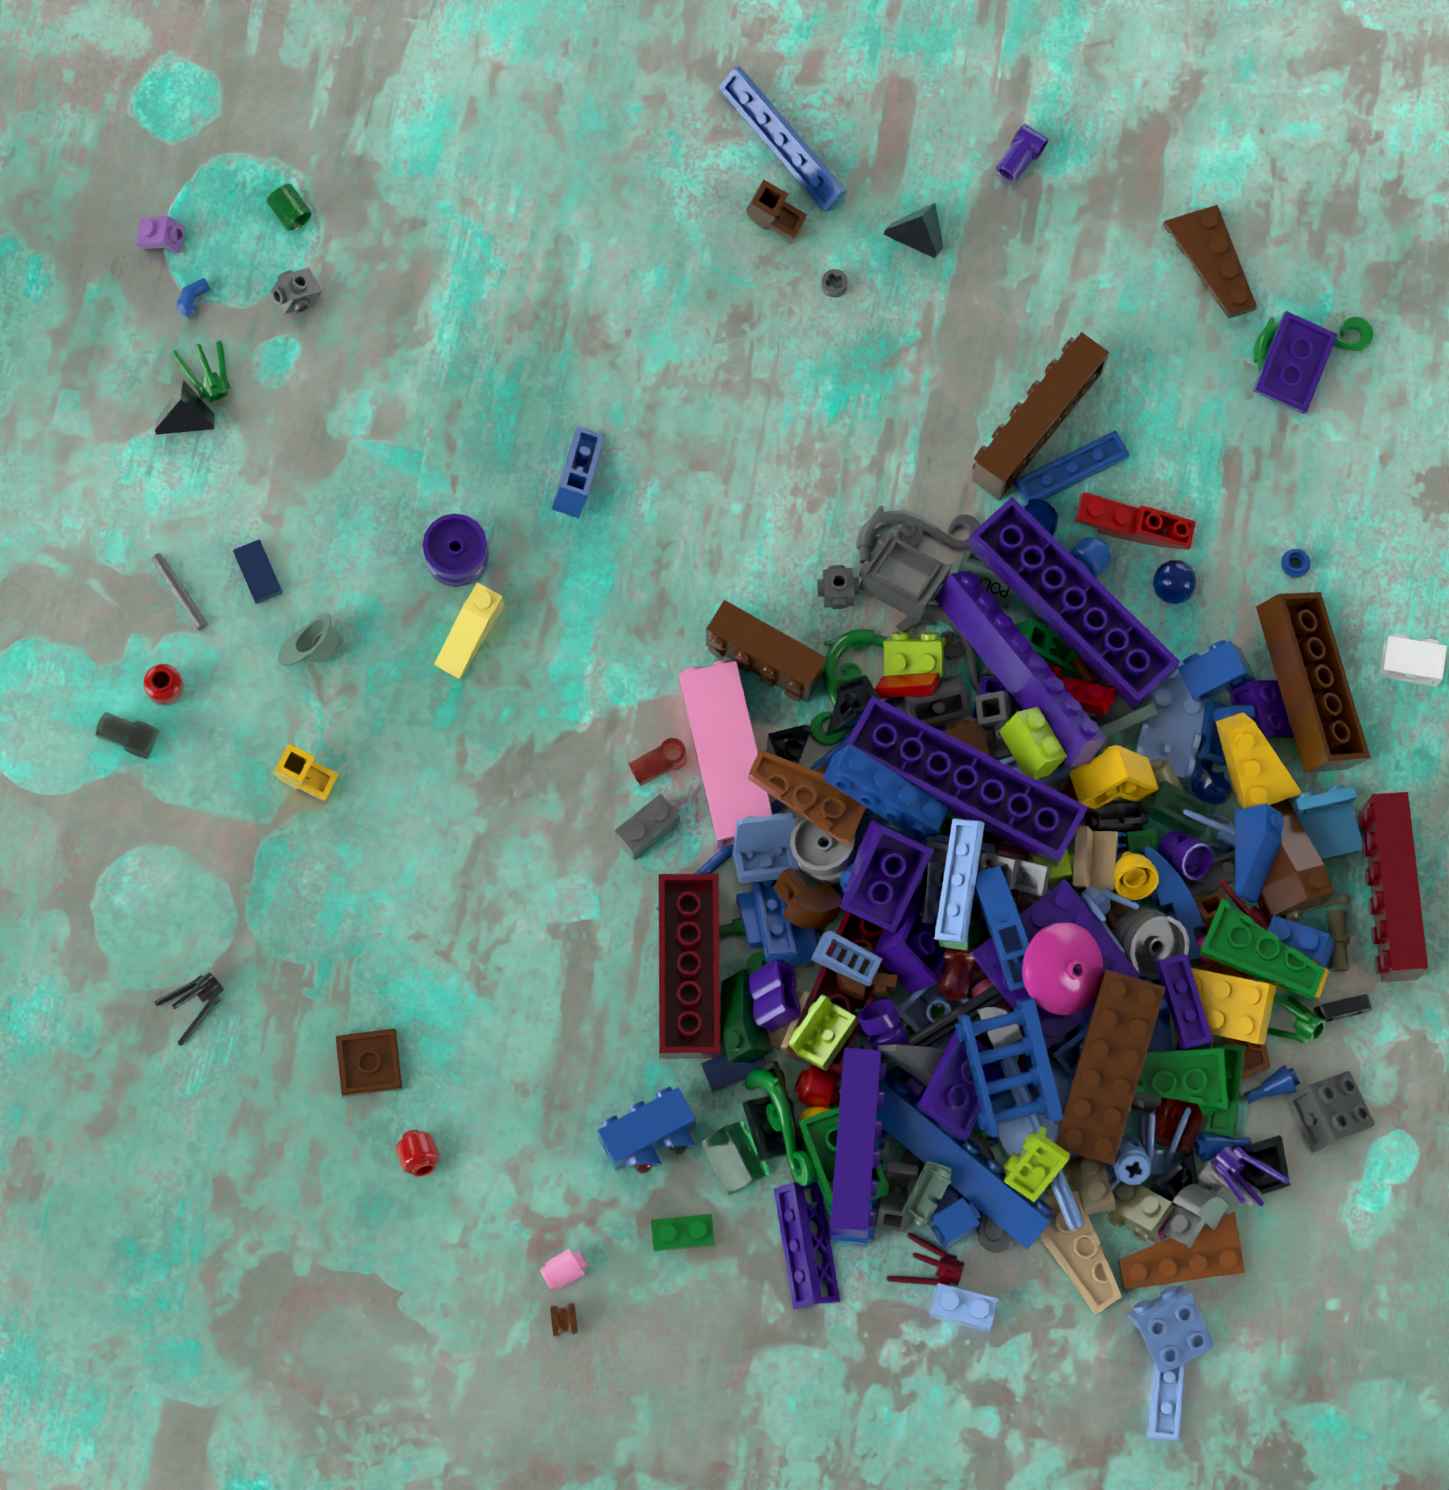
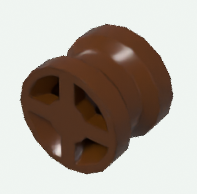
M570 1303L563 1308H559L556 1305L550 1306L553 1337L560 1336L563 1332L578 1334L575 1303Z

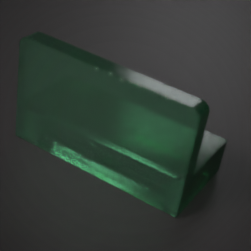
M1167 781L1160 782L1159 789L1152 803L1144 806L1142 812H1147L1149 818L1171 830L1183 831L1194 838L1204 835L1208 825L1184 815L1183 812L1187 809L1211 819L1216 808Z
M743 1120L724 1126L702 1141V1145L728 1195L734 1194L746 1185L764 1179L771 1174L765 1161H759L754 1141Z

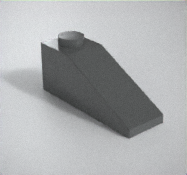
M909 1045L878 1046V1050H881L883 1056L926 1086H928L946 1048Z

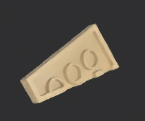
M1074 1191L1072 1194L1084 1220V1225L1075 1230L1068 1228L1055 1195L1049 1196L1044 1201L1052 1208L1051 1212L1055 1217L1039 1237L1097 1316L1122 1298L1108 1261L1103 1254L1100 1241L1093 1229L1089 1215H1085L1079 1192Z

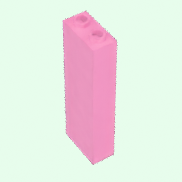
M720 660L713 663L710 667L701 668L693 666L678 674L718 848L734 845L736 822L749 816L773 815L768 793L748 779L758 751L736 661Z

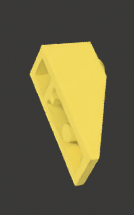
M477 582L463 605L434 666L459 680L461 679L503 610V596Z

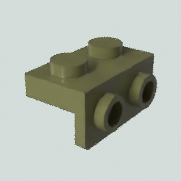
M1120 1181V1184L1112 1190L1115 1199V1210L1106 1211L1107 1219L1119 1228L1125 1226L1131 1229V1232L1144 1242H1147L1149 1239L1158 1244L1161 1240L1158 1231L1175 1208L1173 1203L1140 1184L1128 1185Z

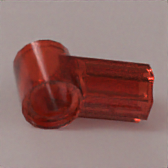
M669 738L663 741L659 747L628 762L639 786L641 787L671 770L681 769L687 762L685 745L677 738ZM673 748L681 751L680 757L675 760H670L665 756L667 751Z
M976 944L968 951L946 948V967L939 986L940 995L950 1001L959 1002L961 999H965L973 972H977L980 968L970 953L980 945Z

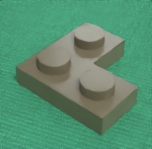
M1086 1157L1069 1159L1062 1170L1071 1192H1079L1085 1215L1115 1210V1199L1103 1162ZM1049 1184L1046 1187L1048 1197L1054 1196V1192Z

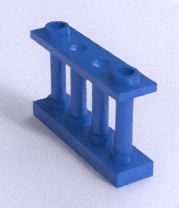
M1024 997L1017 999V1008H1014V1012L971 1023L970 1016L966 1014L957 1015L959 1023L955 1024L956 1033L959 1041H964L981 1113L977 1114L979 1126L982 1131H986V1134L991 1137L999 1136L996 1124L1037 1113L1041 1116L1044 1115L1045 1119L1050 1121L1063 1119L1034 998ZM1014 1024L1023 1027L1025 1037L1021 1038V1042L978 1053L974 1035ZM1024 1053L1026 1056H1030L1032 1067L1029 1068L1028 1072L986 1083L982 1069L983 1064ZM1031 1083L1033 1086L1037 1085L1040 1097H1037L1036 1101L993 1112L990 1094Z

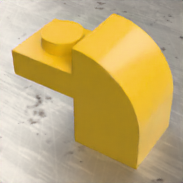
M289 743L273 771V774L285 784L294 789L299 788L322 801L326 800L339 775L315 762V756Z

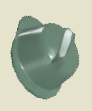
M319 614L309 624L287 639L278 656L281 665L291 666L304 658L315 662H323L343 644L342 636L331 626L330 614Z

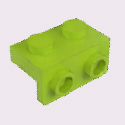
M894 632L892 637L883 641L884 676L939 672V677L945 675L944 645L947 644V637H939L937 632L921 633V637H910L909 632Z
M822 994L810 1006L808 1015L801 1025L793 1031L789 1045L798 1056L827 1071L858 1025L859 1020L855 1015L834 1005L828 997Z

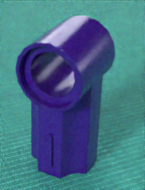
M1024 123L1014 136L1011 147L996 166V170L1007 181L1016 183L1031 161L1036 160L1041 155L1049 138Z

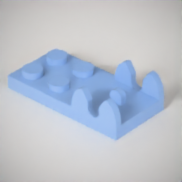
M1180 660L1178 667L1184 664L1183 661ZM1177 668L1152 693L1160 714L1142 721L1135 753L1147 757L1149 762L1157 758H1161L1162 761L1168 760L1178 779L1189 782L1194 770L1195 756L1201 740L1205 702H1208L1209 697L1200 702L1193 700Z

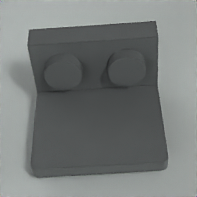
M1350 1071L1310 1084L1287 1097L1312 1153L1342 1138L1369 1129L1375 1125Z

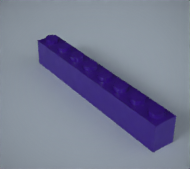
M971 571L951 573L934 598L935 601L1023 710L1039 707L1067 755V758L1064 760L1069 767L1089 764L1107 739L1099 730L1098 725L1090 719L1082 709L1081 704L1064 687V683L1055 676L1047 666L1046 661L1038 655L1030 645L1029 640L1013 624L1012 619L999 607L995 598L986 591L978 577Z

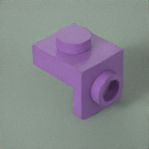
M169 216L141 218L136 245L142 249L166 247L173 253H180L185 227Z

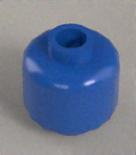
M1084 537L1069 552L1095 578L1111 562L1109 547L1105 541L1099 538Z

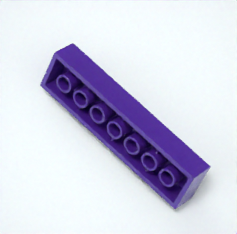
M1013 497L1006 501L970 535L967 546L1111 688H1116V693L1133 710L1141 705L1177 670L1180 660Z
M874 696L871 697L844 746L846 747L850 744L948 806L947 811L965 820L983 822L984 830L1055 867L1060 863L1088 808Z

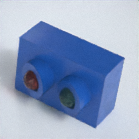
M667 1087L654 1095L656 1099L646 1105L644 1101L638 1102L627 1109L629 1114L619 1119L616 1115L612 1116L600 1124L602 1128L597 1130L598 1139L615 1171L626 1166L627 1168H635L637 1172L645 1174L653 1167L663 1165L655 1150L661 1148L669 1150L674 1155H681L687 1149L697 1147L690 1134L692 1130L696 1129V1118L679 1087L674 1090L671 1087Z

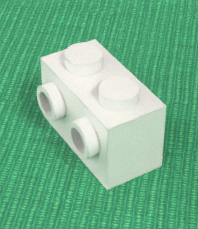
M1404 634L1388 636L1383 644L1379 677L1438 687L1443 679L1447 646L1440 645L1439 641L1433 639L1411 640L1408 635Z

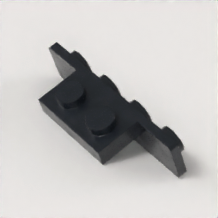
M778 1061L770 1062L764 1066V1069L778 1078L784 1090L793 1118L796 1151L805 1152L801 1129L797 1126L794 1116V1104L789 1098L785 1087L784 1072L780 1069ZM767 1093L768 1096L744 1102L742 1105L759 1161L786 1156L789 1164L783 1132L775 1131L767 1118L766 1106L773 1102L769 1094Z

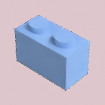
M938 1283L929 1317L989 1332L998 1298Z

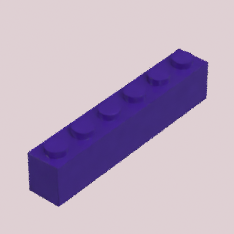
M844 1048L830 1221L831 1236L867 1238L868 1229H874L875 1210H869L870 1199H876L878 1180H872V1168L879 1169L880 1150H874L875 1138L881 1139L882 1120H876L877 1109H883L884 1090H878L879 1079H885L887 1063V1061H881V1050Z

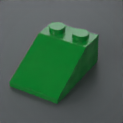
M840 1107L798 1121L830 1215ZM879 1162V1169L872 1168V1180H878L876 1199L888 1195V1183Z

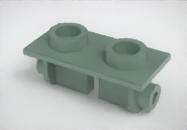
M927 1160L900 1214L915 1219L914 1223L924 1228L926 1224H930L932 1221L931 1217L938 1206L935 1203L937 1198H942L948 1184L952 1182L950 1178L952 1168Z

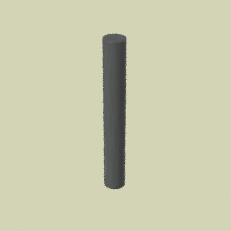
M161 553L154 555L151 558L152 562L197 630L206 627L208 623Z

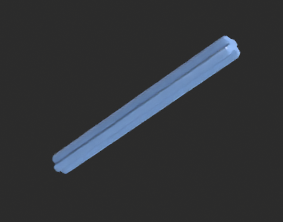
M1014 1056L1003 1059L1000 1062L1005 1077L1021 1073ZM1027 1085L1010 1089L1017 1106L1034 1102ZM1039 1113L1022 1117L1028 1133L1031 1131L1036 1133L1041 1126H1044ZM1061 1169L1050 1182V1185L1068 1228L1075 1230L1084 1225V1220Z

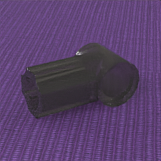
M105 712L98 722L95 735L98 738L124 747L127 752L137 757L148 759L160 731L141 721L134 723Z

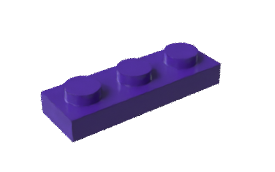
M1187 954L1155 962L1161 985L1166 987L1164 995L1181 1050L1213 1042Z

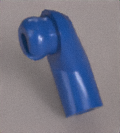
M205 278L181 290L176 304L177 309L181 310L183 316L187 317L194 314L196 307L193 303L196 297L211 290Z

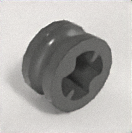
M831 269L825 272L822 277V289L826 295L836 298L846 292L847 277L844 272L839 269ZM830 278L842 281L839 282L838 289H835L834 286H827V284H830Z

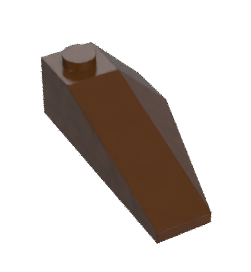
M1285 799L1269 805L1282 813L1284 821L1282 842L1261 890V896L1269 917H1278L1324 905L1335 891L1323 861L1289 801Z

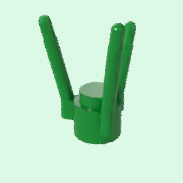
M221 341L216 342L220 376H218L217 372H211L201 345L196 344L195 346L206 374L201 378L202 383L198 381L176 350L172 351V355L197 389L200 398H206L207 402H214L228 395L227 389L230 388Z
M1275 995L1273 1002L1296 1016L1293 1028L1296 1029L1297 1033L1268 1028L1267 1034L1297 1040L1304 1045L1308 1039L1312 1042L1317 1041L1325 1029L1323 1018L1315 1015L1292 996H1289L1287 1000L1294 1007Z

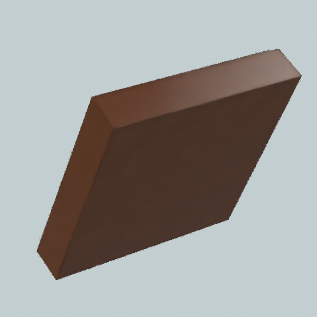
M396 1029L335 1036L342 1097L403 1090Z

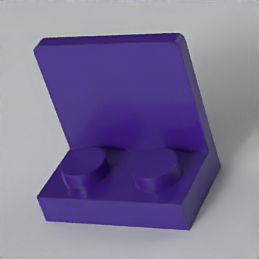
M1252 680L1229 691L1232 705L1254 706L1255 716L1251 717V719L1256 723L1266 740L1270 738H1294L1277 680Z

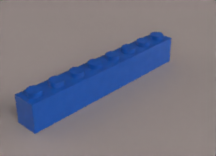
M887 1074L885 1079H879L878 1090H884L883 1109H877L876 1120H882V1128L925 1164L928 1160L952 1168V1175L950 1177L952 1182L949 1184L1028 1250L1055 1217L1051 1212L1052 1208L1040 1198L1033 1202L1004 1182L1006 1176L1004 1173L1005 1169L999 1162L992 1158L990 1160L980 1153L981 1149L975 1142L970 1139L959 1140L918 1107L921 1099L917 1100L909 1093L910 1089L902 1081L897 1079L894 1081Z

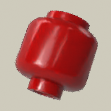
M158 664L151 667L144 676V690L153 703L168 706L180 699L184 684L180 673L174 667L168 664Z
M811 1066L807 1070L802 1069L794 1092L798 1093V1100L803 1104L811 1107H828L830 1103L836 1104L841 1087L837 1086L838 1078L834 1073L825 1071L817 1066Z
M416 1129L407 1131L396 1145V1154L402 1169L406 1173L412 1174L415 1177H422L435 1170L440 1154L432 1135L428 1132H419Z

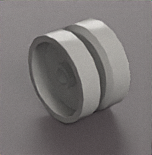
M802 817L791 832L790 847L801 872L810 881L819 885L828 881L831 885L840 883L841 874L848 871V868L854 864L860 842L855 833L850 848H848Z

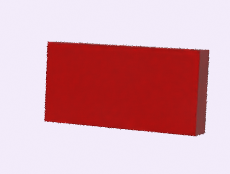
M939 672L882 676L875 687V691L879 698L932 695L940 683Z

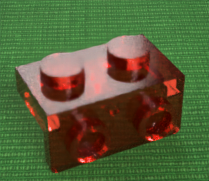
M1162 1097L1161 1104L1155 1111L1154 1142L1169 1150L1184 1111L1189 1107L1191 1108V1113L1175 1152L1190 1154L1204 1119L1196 1103Z

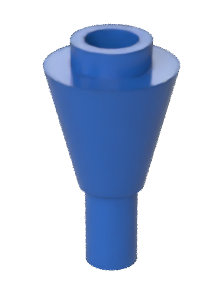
M1284 1064L1263 1081L1260 1086L1245 1092L1244 1095L1248 1104L1265 1096L1272 1097L1297 1092L1295 1086L1299 1085L1300 1081L1293 1067L1287 1070Z
M1200 1132L1198 1138L1194 1141V1149L1196 1155L1200 1156L1203 1162L1214 1159L1227 1146H1231L1235 1150L1238 1146L1244 1148L1251 1145L1252 1141L1250 1137L1231 1138Z

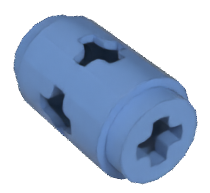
M1130 1135L1122 1136L1114 1166L1112 1165L1118 1179L1128 1185L1140 1184L1150 1175V1159L1140 1140Z

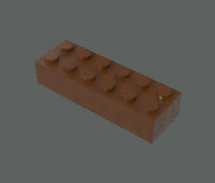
M1083 332L1076 339L1071 337L1062 348L1063 354L1057 361L1054 358L1044 371L1046 375L1041 382L1036 380L1027 391L1029 396L1023 404L1018 402L1009 414L1011 418L1006 425L1001 423L992 434L993 440L988 447L983 445L975 455L974 460L976 461L972 466L974 470L972 481L997 500H1001L1013 485L1014 480L1022 474L1104 372L1109 351Z
M1322 593L1277 594L1256 606L1304 773L1347 770L1370 759L1371 757Z
M1104 968L1062 1111L1063 1119L1059 1121L1054 1138V1143L1065 1151L1114 1166L1166 987Z

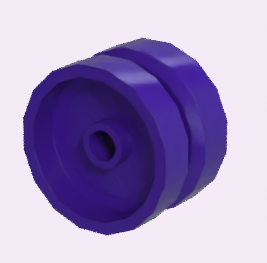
M449 514L441 516L432 522L425 532L422 546L427 569L434 579L446 586L461 587L472 584L482 576L488 565L489 551L485 531L477 521L467 515Z

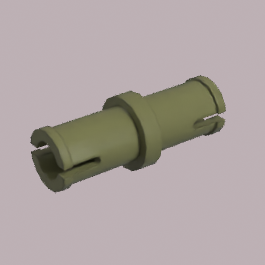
M1345 910L1327 911L1328 933L1335 944L1330 957L1329 971L1346 972L1349 970L1347 945L1350 944V937L1347 936L1346 931L1347 914Z

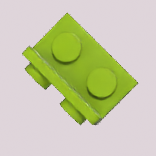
M1041 1126L1036 1133L1031 1131L1021 1145L1023 1147L1022 1151L1018 1155L1013 1153L1004 1166L1007 1169L1004 1182L1033 1202L1037 1200L1070 1158V1153L1045 1137L1047 1129L1044 1126Z

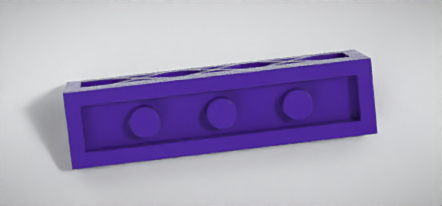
M814 1181L808 1186H801L797 1182L774 1188L793 1309L839 1303L840 1296L825 1206L818 1181ZM811 1189L813 1200L811 1206L805 1199L804 1190ZM811 1220L817 1224L818 1233L816 1236L810 1229ZM816 1250L822 1255L823 1263L821 1266L815 1259ZM822 1280L827 1285L829 1297H822L820 1283Z

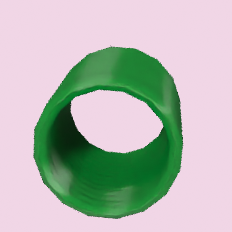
M292 184L279 186L267 198V204L288 231L300 228L311 218L312 212Z

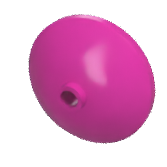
M1055 923L1040 930L1029 943L1023 960L1024 984L1030 998H1034L1035 1004L1052 1014L1069 1015L1085 1008L1097 994L1103 975V960L1100 948L1093 936L1081 926L1072 923ZM1074 966H1076V972H1075V974H1074V972H1073Z

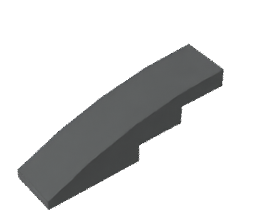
M927 840L926 846L934 850L929 861L946 863L949 843ZM980 850L977 873L1000 865L1010 890L1015 889L1038 896L1046 895L1052 866Z

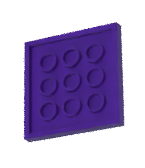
M1066 879L1019 915L1028 943L1031 942L1040 930L1051 924H1076L1087 930L1096 940L1102 955L1103 972L1105 968L1135 978L1140 976ZM992 937L970 953L1013 1010L1017 1008V999L1030 997L1026 987L1009 991ZM1074 966L1073 968L1074 974L1076 972V966ZM1097 994L1085 1008L1069 1015L1052 1014L1036 1005L1046 1049L1050 1048L1091 1015Z

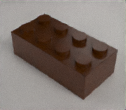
M723 600L706 628V646L709 647L708 651L719 658L725 656L732 661H736L738 669L746 673L752 671L759 675V680L770 687L776 685L785 690V695L797 702L803 700L807 703L825 672L827 657L726 600Z

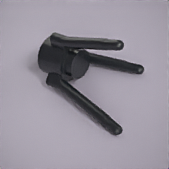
M211 972L206 973L203 977L201 975L192 982L155 1001V1005L159 1006L191 989L192 991L171 1005L172 1009L178 1008L195 996L202 1003L208 1000V1003L179 1039V1046H182L212 1007L221 1001L218 995L224 989Z

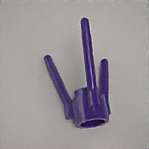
M1231 1146L1225 1147L1212 1162L1240 1203H1245V1198L1233 1181V1177L1259 1206L1264 1205L1263 1200L1239 1174L1245 1166L1242 1163L1243 1159L1284 1183L1289 1182L1286 1176L1250 1156L1240 1146L1236 1147L1235 1150Z

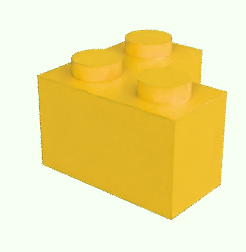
M1118 745L1104 749L1103 753L1093 758L1089 764L1079 765V767L1069 772L1079 803L1092 809H1097L1119 796L1136 802L1159 789L1149 759Z

